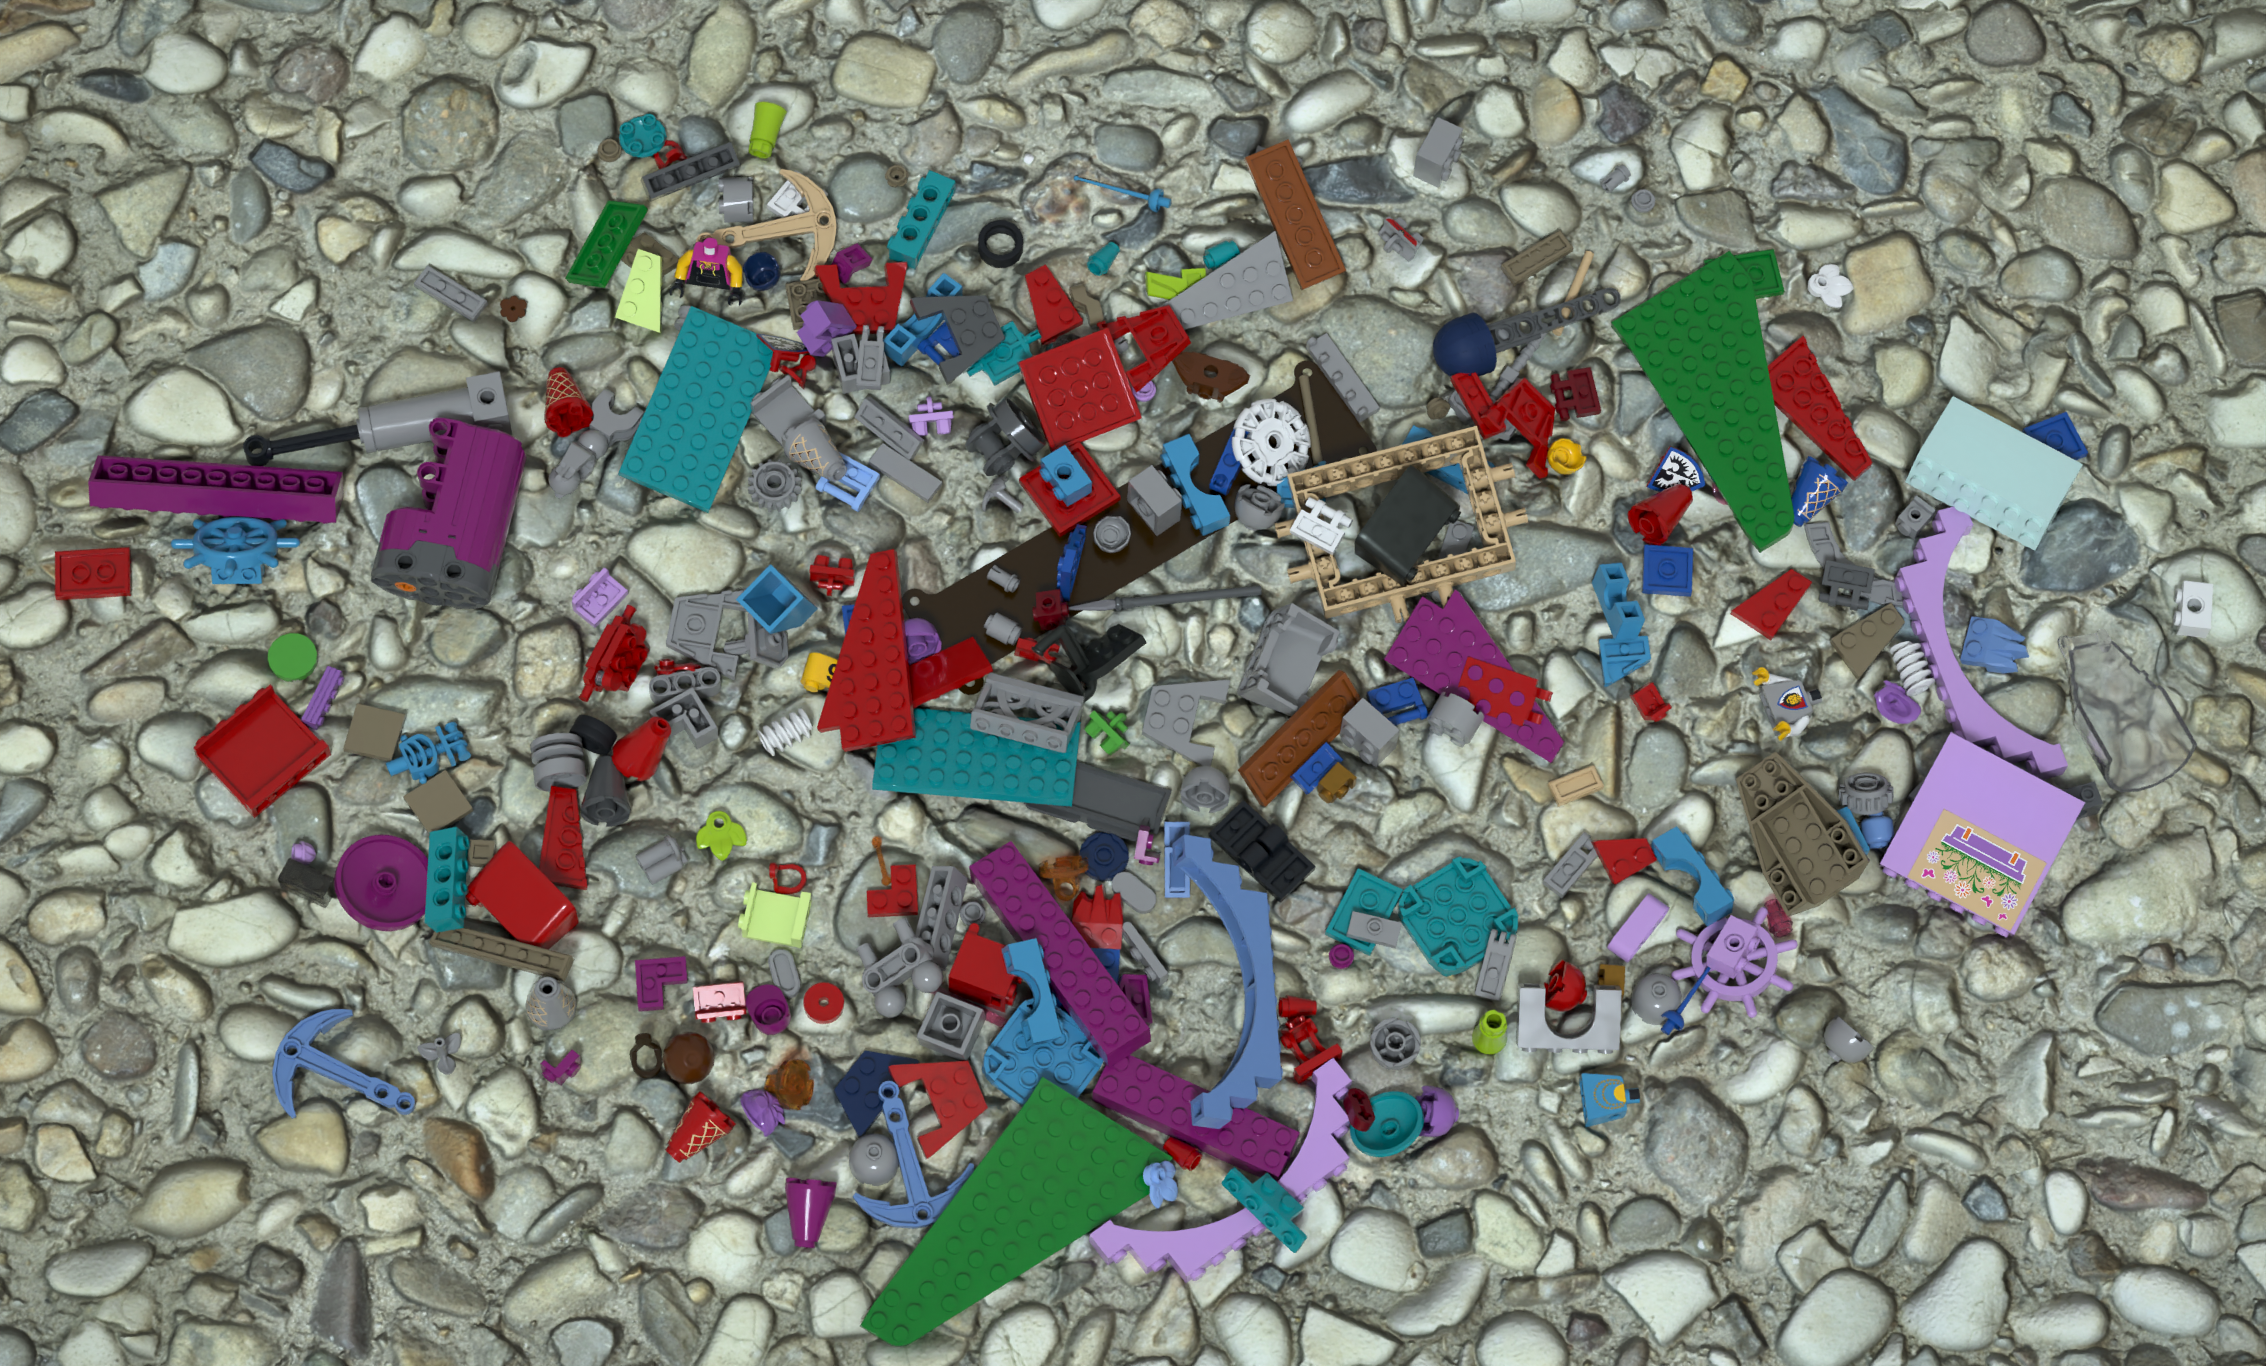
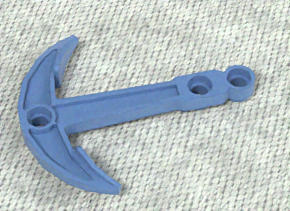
M331 1009L321 1011L301 1020L285 1035L276 1051L272 1071L275 1093L281 1106L292 1119L297 1117L293 1102L295 1088L293 1078L298 1067H303L365 1094L366 1098L387 1108L395 1107L397 1112L402 1115L412 1113L416 1104L414 1097L410 1093H400L397 1087L376 1077H369L310 1046L320 1032L324 1035L339 1022L353 1016L352 1010ZM295 1048L297 1052L294 1055H289V1049ZM381 1091L387 1092V1096L384 1098L378 1097V1094ZM403 1102L410 1103L408 1108H401Z
M885 1081L879 1087L878 1096L884 1102L882 1110L888 1132L892 1135L896 1147L908 1204L890 1206V1202L873 1200L858 1193H855L853 1198L872 1218L892 1227L912 1229L927 1227L936 1222L974 1172V1164L969 1163L963 1174L947 1187L946 1192L930 1197L908 1131L909 1123L903 1101L898 1098L899 1087L893 1081ZM890 1089L893 1095L886 1097L883 1091ZM896 1113L900 1119L892 1121L890 1115ZM925 1211L927 1218L920 1219L918 1212Z

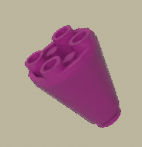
M786 1178L785 1191L792 1239L795 1240L794 1246L815 1248V1242H818L836 1194V1182Z

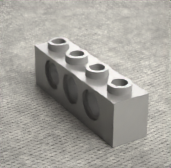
M932 866L915 934L916 937L922 938L924 942L930 944L934 952L933 963H936L942 971H946L968 880L954 866Z

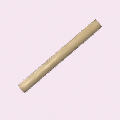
M1585 251L1565 302L1577 298L1594 257L1593 252ZM1563 308L1561 311L1562 316L1568 320L1571 310ZM1564 327L1553 330L1552 333L1561 336Z

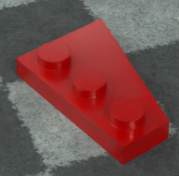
M1046 264L1025 275L1036 326L1042 337L1040 338L1041 347L1083 325L1082 318Z
M1791 569L1731 610L1730 614L1769 640H1772L1810 588L1812 581Z

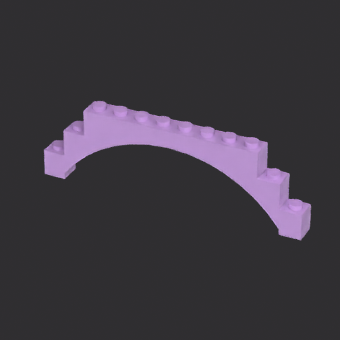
M1955 507L1938 510L1932 521V527L1936 535L1918 540L1913 550L1915 561L1918 564L1900 568L1894 582L1897 591L1902 593L1904 610L1907 614H1910L1912 631L1915 636L1918 635L1920 640V651L1924 652L1923 657L1927 658L1928 669L1931 670L1930 677L1934 678L1937 684L1938 698L1944 702L1946 719L1948 723H1952L1954 734L1980 748L1990 746V753L2011 764L2027 760L2026 768L2028 773L2041 780L2063 775L2068 764L2060 744L2052 745L2037 739L2001 717L1972 687L1953 654L1943 614L1945 574L1955 547L1962 536L1969 535L1973 523L1970 515L1956 510Z
M1334 1058L1313 1072L1312 1081L1316 1085L1313 1119L1298 1155L1289 1169L1278 1180V1183L1300 1204L1308 1198L1307 1194L1313 1190L1318 1192L1328 1183L1327 1180L1333 1175L1339 1177L1348 1169L1347 1165L1350 1157L1334 1137L1339 1139L1349 1131L1350 1122L1348 1115L1335 1099L1340 1101L1345 1098L1351 1088L1352 1080ZM1244 1208L1220 1221L1178 1231L1135 1230L1114 1225L1109 1220L1089 1235V1242L1107 1265L1113 1261L1115 1263L1120 1262L1127 1256L1126 1252L1129 1251L1146 1274L1152 1270L1154 1272L1159 1271L1167 1264L1166 1260H1168L1184 1282L1187 1283L1191 1279L1193 1281L1200 1279L1206 1273V1268L1212 1264L1214 1267L1219 1265L1226 1259L1225 1255L1232 1249L1238 1251L1247 1243V1238L1251 1235L1255 1237L1260 1235L1267 1227L1247 1208Z

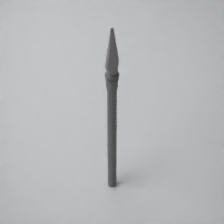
M1261 586L1133 598L1115 597L1114 599L1071 606L1069 610L1107 611L1115 609L1116 611H1121V609L1126 610L1133 607L1261 595Z

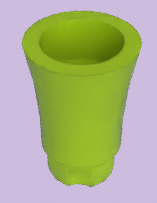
M769 102L755 103L754 120L748 150L751 155L762 159L771 157L781 125L787 114L783 107Z
M1490 1010L1481 1017L1479 1024L1472 1033V1042L1477 1050L1484 1054H1496L1505 1047L1507 1043V1022L1504 1014L1496 1010Z

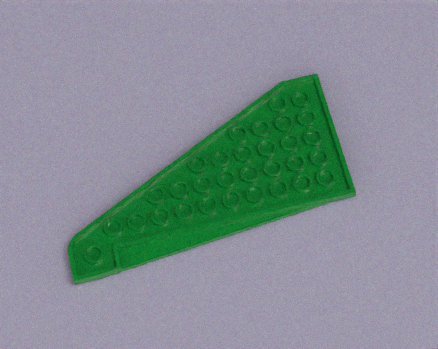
M1728 251L1611 322V327L1634 355L1732 510L1739 526L1758 552L1761 553L1790 534L1794 525V511L1752 278L1733 254Z
M1042 1077L1027 1102L873 1303L860 1327L891 1346L901 1347L911 1344L1149 1195L1150 1186H1147L1143 1179L1145 1167L1151 1163L1170 1162L1173 1157Z

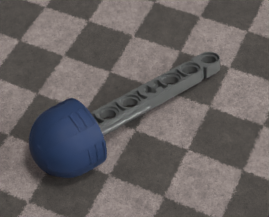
M1605 288L1593 294H1588L1534 313L1529 310L1488 325L1477 313H1469L1447 322L1437 332L1433 342V355L1439 368L1450 377L1458 373H1469L1468 376H1471V373L1475 372L1479 377L1494 371L1497 362L1496 353L1540 339L1541 334L1594 317L1597 313L1600 315L1609 312L1620 304L1621 296L1616 289ZM1608 293L1613 296V305H1607L1604 302V294ZM1587 300L1592 303V312L1589 313L1583 309V301ZM1563 308L1571 310L1572 318L1570 320L1562 316L1561 311ZM1555 315V320L1548 324L1542 323L1541 319L1544 317L1547 319ZM1520 322L1529 324V334H1524L1520 331ZM1499 329H1505L1509 333L1508 341H1503L1499 338Z

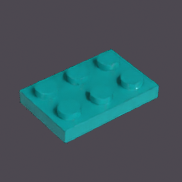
M1358 868L1325 931V935L1371 956L1376 944L1347 937L1352 912L1355 911L1389 920L1403 893V889Z

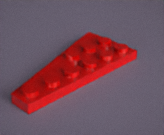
M1803 335L1768 365L1774 405L1855 481L1871 467L1873 462L1861 440L1854 433L1849 418L1845 416L1841 409L1842 405L1825 374H1822L1817 364V359L1809 350Z

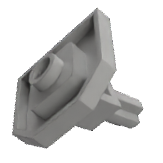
M748 613L749 634L745 635L744 640L726 642L724 645L725 654L736 656L749 654L750 660L775 669L781 667L789 658L787 634L785 631L770 634Z

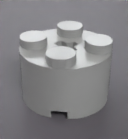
M1442 692L1427 716V721L1431 724L1429 727L1430 731L1439 736H1442L1443 733L1451 737L1450 741L1453 744L1463 748L1465 744L1470 743L1485 717L1481 711L1477 715L1473 711L1475 706L1465 699L1452 693L1446 697V692Z

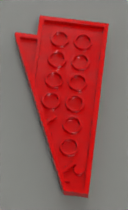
M895 549L870 554L817 726L820 733L840 729L842 749L845 752L916 738L898 557Z

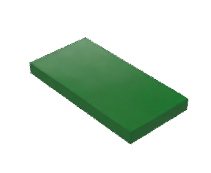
M608 200L565 279L573 284L605 288L648 211L645 205Z

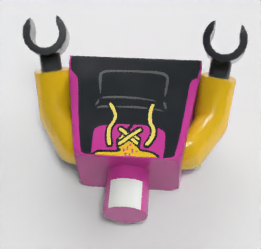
M707 238L704 242H696L694 250H688L679 258L674 276L676 281L670 286V296L673 289L678 288L681 290L680 298L683 297L685 287L682 283L683 280H686V284L726 290H731V287H733V292L727 300L730 306L733 304V296L739 299V306L744 301V294L740 291V287H742V266L731 255L728 246L718 245L716 239Z

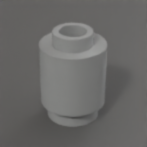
M998 612L994 616L990 614L984 625V628L987 629V635L1006 645L1009 643L1014 646L1022 632V628L1018 626L1017 622Z

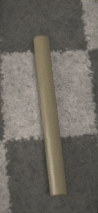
M1301 375L1299 381L1306 423L1311 439L1313 464L1316 466L1323 459L1309 376Z

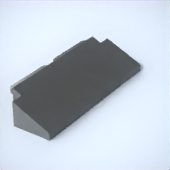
M1077 762L1072 807L1035 803L1024 804L1033 811L1073 823L1078 821L1084 822L1089 828L1108 834L1112 833L1131 841H1137L1140 825L1150 826V832L1158 834L1172 790Z

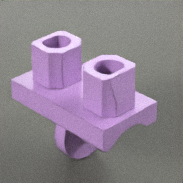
M931 396L926 397V404L917 405L918 412L927 411V413L909 415L908 417L909 425H912L913 431L920 437L928 436L927 423L936 422L937 435L950 434L953 411L933 413V410L942 409V403H932Z

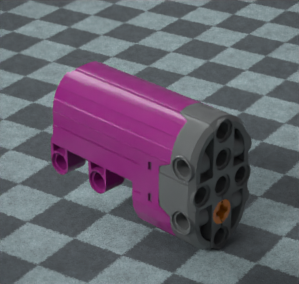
M435 418L429 424V433L432 442L435 444L433 451L437 463L424 462L417 469L418 480L423 488L422 497L424 505L428 510L401 507L390 511L386 515L371 572V582L391 594L408 600H418L430 605L450 606L456 609H477L491 602L526 463V455L520 440L508 433L458 420ZM439 430L446 431L443 435L435 434ZM447 450L446 455L440 454V452ZM428 474L435 475L432 479H424ZM436 494L435 499H429L428 497Z

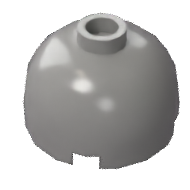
M1250 485L1240 487L1234 507L1237 518L1246 528L1254 531L1264 530L1277 523L1285 507V504L1280 502L1281 497L1279 494L1259 485L1257 489H1249Z
M1200 766L1192 769L1183 779L1180 790L1181 802L1186 807L1200 812L1199 807L1210 808L1209 813L1223 810L1228 806L1230 797V784L1226 775L1211 766Z
M1660 973L1648 974L1640 979L1633 988L1631 995V1005L1634 1013H1637L1642 1018V1021L1652 1025L1665 1024L1664 1020L1667 1021L1668 1018H1662L1661 1015L1668 1010L1676 1011L1682 1001L1680 987L1675 980Z
M1837 1014L1825 1029L1824 1041L1829 1048L1827 1054L1837 1062L1841 1059L1847 1063L1860 1062L1875 1048Z
M1390 1018L1380 1022L1374 1028L1370 1037V1050L1373 1059L1380 1066L1388 1070L1407 1068L1415 1061L1420 1051L1421 1038L1418 1030L1412 1023L1398 1020V1018Z
M868 1134L859 1138L849 1153V1167L852 1175L863 1184L880 1186L888 1183L895 1177L899 1168L895 1144L888 1137L881 1134Z

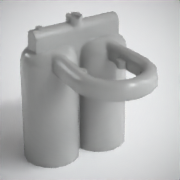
M669 835L664 837L665 840L635 856L639 866L645 872L652 885L681 870L683 865L689 862L683 853L684 848L680 847L676 839Z

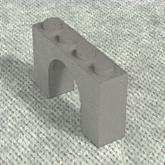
M1518 983L1516 1044L1518 1048H1522V1051L1536 1052L1537 1048H1547L1548 1052L1553 1053L1562 1052V1049H1572L1574 1053H1587L1589 1049L1598 1050V1053L1611 1054L1613 1050H1619L1622 990L1619 985H1594L1593 1013L1589 1023L1576 1033L1563 1034L1554 1031L1545 1021L1546 988L1544 984Z

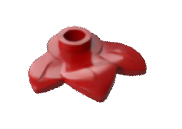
M660 659L659 663L654 665L657 676L676 673L677 670L694 672L695 669L701 668L700 665L692 662L676 664L673 659Z

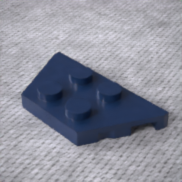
M864 1051L834 1089V1093L858 1138L866 1134L883 1112L882 1106L884 1102L879 1098L878 1090L883 1082L893 1081L888 1067L891 1065L920 1064L919 1060ZM890 1089L883 1091L886 1097L893 1095Z

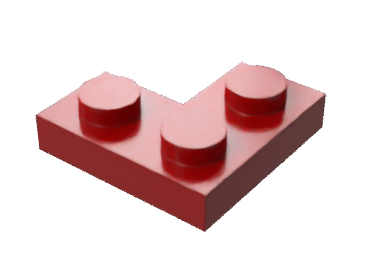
M916 864L890 866L892 889L867 891L868 918L918 915Z

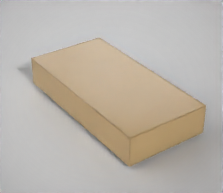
M1594 765L1548 783V787L1558 807L1604 788Z

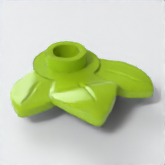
M723 811L711 813L707 818L706 825L698 831L696 836L698 849L710 846L713 854L721 861L728 857L733 845L745 846L747 842L746 834L741 825L731 822L729 815ZM716 819L723 820L724 825L721 828L715 827L714 821Z

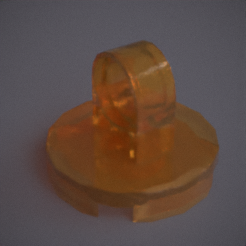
M1073 855L1055 858L1056 862L1049 865L1048 860L1041 862L1038 866L1039 874L1043 878H1053L1056 896L1063 901L1072 900L1079 892L1078 874L1089 870L1088 858L1085 857L1082 860V856ZM1066 882L1072 885L1073 893L1071 895H1066L1062 892V883Z
M786 1060L779 1066L776 1074L766 1076L764 1090L776 1094L779 1104L784 1109L801 1110L803 1105L809 1104L813 1095L814 1081L809 1079L807 1072L811 1071V1069L803 1060Z

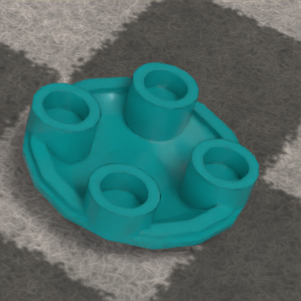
M652 114L635 117L620 126V145L627 154L633 157H650L659 152L665 145L667 137L665 128Z

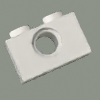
M2184 580L2180 589H2176L2174 602L2178 603V611H2175L2173 625L2177 626L2176 635L2207 637L2211 629L2213 584ZM2187 606H2193L2197 612L2190 611Z

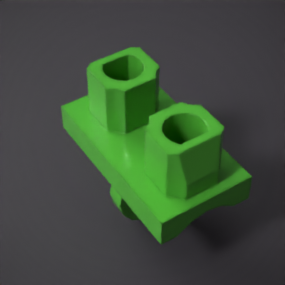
M1095 710L1089 715L1092 719L1084 730L1093 739H1096L1103 731L1108 735L1100 744L1107 754L1112 755L1120 748L1125 750L1130 745L1116 731V729H1119L1122 733H1125L1128 730V727L1124 724L1127 719L1124 713L1116 716L1110 711L1106 715L1111 720L1110 723Z

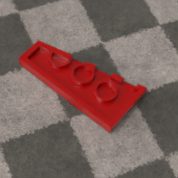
M551 786L539 870L555 886L587 890L576 789Z

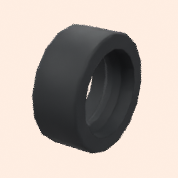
M996 220L984 226L978 238V252L981 259L987 265L994 268L1013 266L1019 261L1023 253V235L1020 229L1014 223L1006 220ZM995 234H1006L1014 239L1015 247L1008 254L997 255L988 250L987 240Z

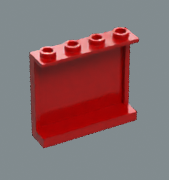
M271 684L266 688L258 690L251 701L240 705L229 719L220 721L213 732L208 736H202L196 742V746L193 747L197 758L254 818L331 756L329 746L323 739L319 740L275 694Z

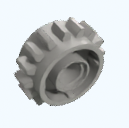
M769 459L768 463H759V468L752 470L753 477L748 478V485H750L748 493L753 494L751 496L752 502H758L759 508L765 507L768 509V512L772 510L781 512V509L785 507L789 509L792 501L797 502L796 494H801V487L799 486L801 485V478L797 477V470H791L790 463L785 465L781 463L780 459L777 462H772ZM772 483L780 484L778 488L769 487Z
M1853 774L1844 781V784H1840L1839 801L1845 807L1848 806V809L1853 813L1861 815L1877 814L1884 811L1888 807V803H1893L1894 788L1891 787V783L1885 777L1879 774Z

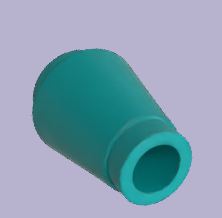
M1109 242L1089 256L1087 262L1088 269L1096 276L1106 274L1120 252L1119 247L1114 242Z

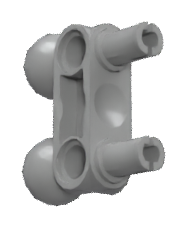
M902 918L893 923L902 942L901 947L880 961L875 955L871 943H865L856 948L865 967L862 976L863 987L868 992H872L875 997L874 1004L878 1013L888 1018L900 1015L905 1009L906 998L901 989L897 988L898 985L911 977L912 983L917 990L923 993H931L936 991L943 981L942 969L936 963H933L934 952L932 947L924 942L922 938L916 937L907 918Z

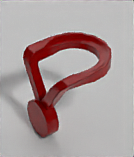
M669 140L665 141L664 146H672L675 149L670 150L666 154L667 161L665 164L659 157V152L654 154L659 170L670 166L676 160L683 161L687 159L679 144Z
M805 355L801 358L800 365L792 368L781 365L779 370L785 375L789 374L799 383V386L804 389L807 371L815 369L816 360L811 355ZM802 370L801 379L794 372Z
M770 862L769 875L770 879H773L774 891L777 894H794L805 887L807 877L802 867L795 864L786 865ZM784 869L797 870L801 874V882L792 888L779 886L777 873L779 870Z

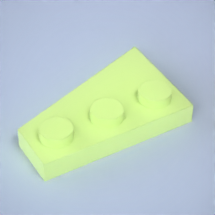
M640 249L637 250L615 318L662 333L661 256Z

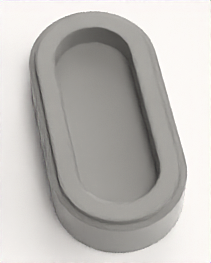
M1121 872L1114 876L1112 880L1113 893L1120 892L1122 901L1140 914H1147L1155 908V893L1128 872Z
M777 949L770 954L768 959L774 986H777L782 991L785 999H791L800 991V980L795 962L789 951Z

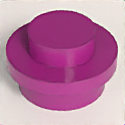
M1337 944L1331 948L1329 961L1335 968L1345 969L1353 963L1354 953L1349 946Z

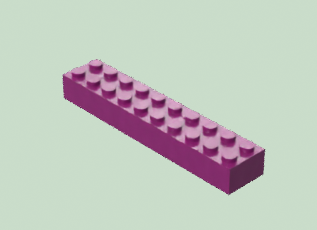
M98 455L88 481L90 506L102 509L123 508L124 510L138 509L150 512L168 511L176 514L196 513L198 515L212 514L224 517L242 516L270 518L272 520L286 519L298 522L316 521L327 524L336 523L343 500V472Z
M1012 841L969 866L972 882L1015 941L1021 942L1037 938V942L1042 946L1044 958L1042 959L1044 969H1047L1050 975L1049 987L1108 1068L1151 1042L1148 1025Z

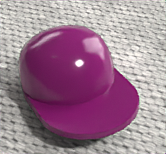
M770 984L761 985L754 988L748 994L745 1002L756 1028L761 1033L775 1035L781 1033L789 1026L791 1021L790 1009L782 991L777 986Z

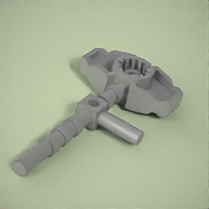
M1547 333L1541 334L1540 339L1528 342L1526 347L1521 350L1520 355L1514 360L1513 365L1506 367L1495 386V390H1492L1489 394L1493 404L1520 379L1518 378L1520 370L1531 359L1533 352L1539 348V344ZM1455 390L1448 401L1450 407L1465 426H1476ZM1505 419L1506 430L1490 438H1500L1509 441L1517 429Z

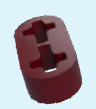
M1351 1088L1343 1099L1349 1122L1355 1129L1366 1132L1375 1120L1369 1097L1364 1091L1358 1088Z

